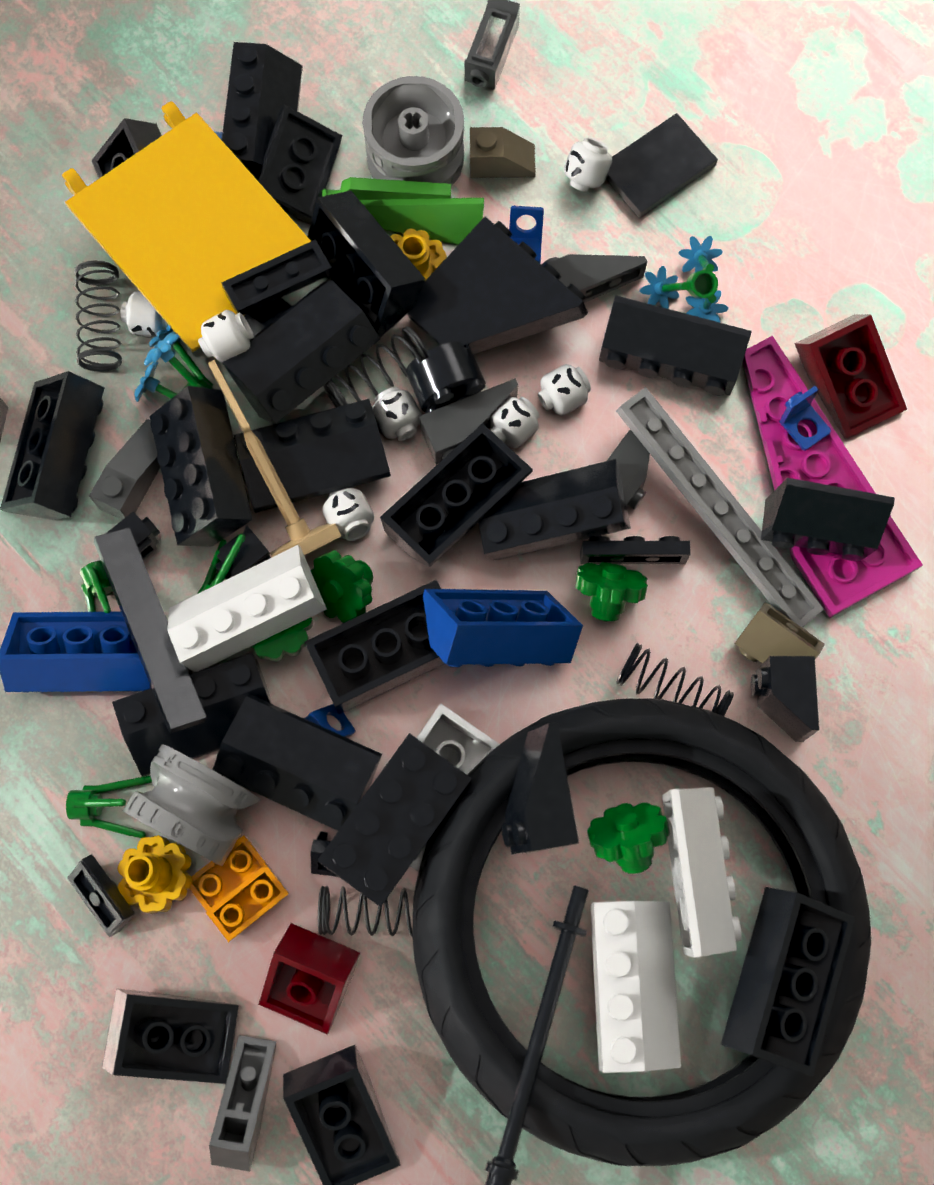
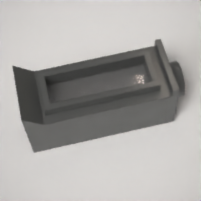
M488 0L467 59L464 61V81L470 82L477 87H488L495 90L519 27L520 3L510 0Z

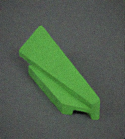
M350 177L342 181L341 189L329 190L326 188L322 190V196L352 191L384 230L403 234L407 229L424 230L429 234V239L459 245L483 219L484 198H451V184Z

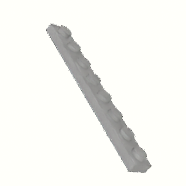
M646 387L616 410L775 609L801 627H804L824 610L772 543L761 540L762 531Z

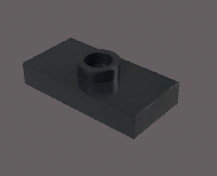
M93 854L83 858L67 877L109 937L120 932L135 915L118 891L117 885L108 877Z

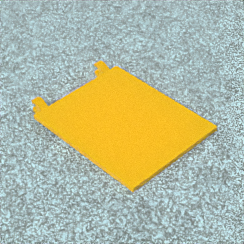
M170 101L161 108L162 112L165 113V122L173 129L89 186H86L73 168L64 172L62 177L66 181V187L74 195L65 201L66 206L193 353L200 348L198 339L202 337L201 325L204 321L224 310H231L236 314L223 291L221 282L307 244L311 240L197 112L185 119L176 104Z

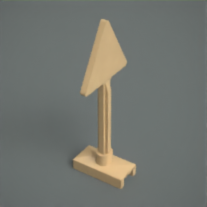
M215 360L209 362L208 365L240 429L244 433L246 446L287 524L285 529L291 541L270 553L271 556L274 557L296 545H299L303 554L306 555L341 537L335 523H326L310 530L305 519H300L262 443L251 431Z

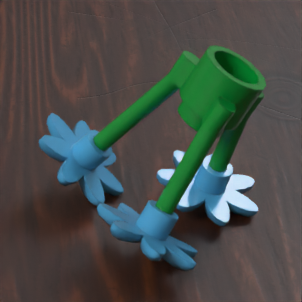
M691 236V249H681L679 251L680 256L689 259L683 265L682 271L687 272L695 267V272L688 277L687 282L676 283L678 276L675 275L666 279L667 273L664 266L659 268L657 277L650 271L645 272L646 280L650 285L640 288L639 291L642 294L651 295L647 304L656 305L659 301L661 307L668 309V298L677 299L680 296L677 291L687 290L691 296L686 297V302L694 308L686 314L720 322L716 313L726 312L729 307L717 303L722 293L721 290H717L719 285L718 278L713 271H718V266L712 259L720 256L723 251L716 248L710 249L713 241L712 236H708L701 245L696 237Z
M169 325L166 330H159L156 334L157 336L149 342V346H154V348L147 353L144 365L149 366L146 368L145 377L143 376L140 379V385L135 390V400L139 402L143 392L145 393L146 390L152 393L157 391L170 399L177 395V393L160 385L159 380L153 378L159 358L165 363L169 361L189 382L185 387L195 386L214 389L212 387L214 384L203 375L179 343L181 340L180 336ZM172 347H174V349L177 351V353L180 355V357L183 359V361L186 363V365L189 367V369L195 376H193L177 360V358L174 356L175 352L171 349Z

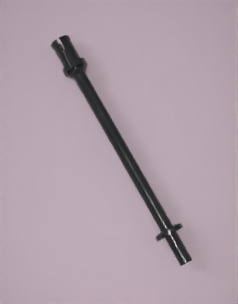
M573 886L563 923L559 921H554L553 927L561 932L497 1156L492 1158V1161H487L485 1170L488 1171L485 1185H511L512 1180H517L519 1171L516 1169L514 1157L576 936L585 937L587 930L579 928V924L589 892L588 889Z

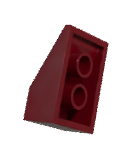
M854 314L794 343L808 378L813 386L819 389L818 395L844 439H848L907 410L871 314Z

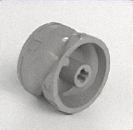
M408 76L389 81L372 94L364 109L362 121L368 169L372 178L448 183L452 186L460 176L464 165V116L460 102L454 93L444 84L434 79Z
M162 744L159 748V753L153 758L150 765L152 784L155 788L145 793L133 792L122 811L212 862L223 866L243 831L236 822L237 810L252 806L260 802L261 799L214 770Z

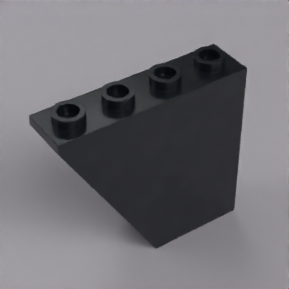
M485 216L427 278L422 287L417 305L407 313V316L437 344L442 345L460 341L464 347L468 344L474 355L584 318L588 311L583 302L586 297L573 284L566 287L559 281L561 275L549 263L546 262L542 266L534 259L537 255L526 243L522 241L518 245L511 239L513 234L503 223L497 221L494 224Z

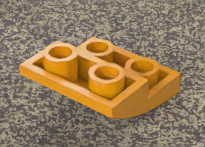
M243 835L236 841L223 866L210 861L191 876L192 884L189 887L205 908L206 914L228 942L289 894L246 835Z

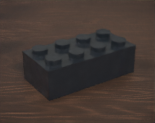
M187 386L150 415V427L155 439L158 453L157 460L161 467L164 493L168 500L172 518L171 525L175 532L177 545L214 546L252 521V515L225 397L220 389Z
M437 580L304 642L338 714L445 664L430 647L423 600L424 589H441Z
M409 733L317 861L381 907L472 778Z

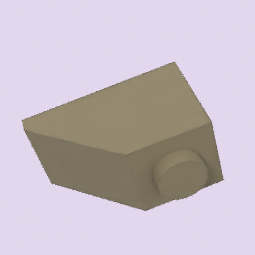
M504 127L470 128V178L536 176L535 144Z
M766 601L734 643L740 647V652L747 659L753 662L759 661L762 664L769 656H815L816 659L825 645Z

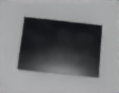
M284 104L278 114L257 181L285 212L311 224L317 197L322 196V190L327 186L343 135Z
M676 113L612 156V164L605 179L635 214L641 218L715 167L718 159Z

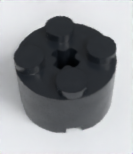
M460 341L436 346L426 351L429 358L420 363L418 358H415L406 368V375L425 414L477 394L486 387L485 379L470 346L467 344L464 347Z

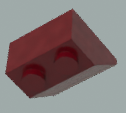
M291 923L273 953L258 1005L328 1035L352 979L360 952Z

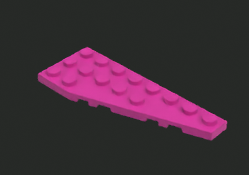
M773 335L746 349L743 366L774 490L786 478L876 494L815 399H813L810 405L831 429L828 436L808 450L803 451L780 424L779 421L786 410L785 403L796 393L801 391L804 394L808 389ZM802 420L798 423L797 428L802 436L812 437L816 435L817 427L814 422ZM891 515L878 549L861 561L845 560L841 554L830 552L825 555L811 554L807 552V548L797 546L789 548L793 562L824 608L829 619L923 566Z

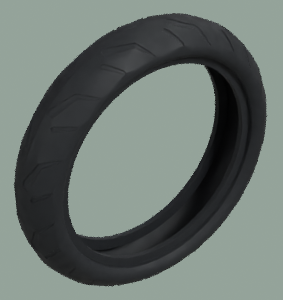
M623 698L592 702L545 716L502 742L468 774L472 779L431 835L425 847L414 890L412 938L415 966L430 1019L449 1055L462 1074L499 1113L508 1119L527 1050L502 1021L482 979L474 940V906L482 869L491 848L502 831V824L506 823L505 812L528 732L548 723L557 722L567 776L587 768L619 762L661 764L690 772L722 788L756 817L780 851L789 870L795 892L856 917L814 1076L812 1077L748 1055L731 1070L696 1088L662 1096L628 1097L608 1094L584 1087L564 1078L541 1062L522 1129L561 1150L620 1166L683 1164L723 1154L744 1146L778 1125L802 1105L831 1071L853 1031L863 1001L871 948L870 912L863 876L844 826L826 797L799 766L763 736L734 720L709 710L655 698Z

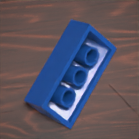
M424 589L423 593L430 647L441 658L442 662L448 666L461 667L463 665L477 664L485 667H492L494 664H511L514 666L543 664L553 666L555 663H571L583 625L548 591Z
M121 611L108 614L105 612H13L0 648V675L5 692L144 691L151 688Z

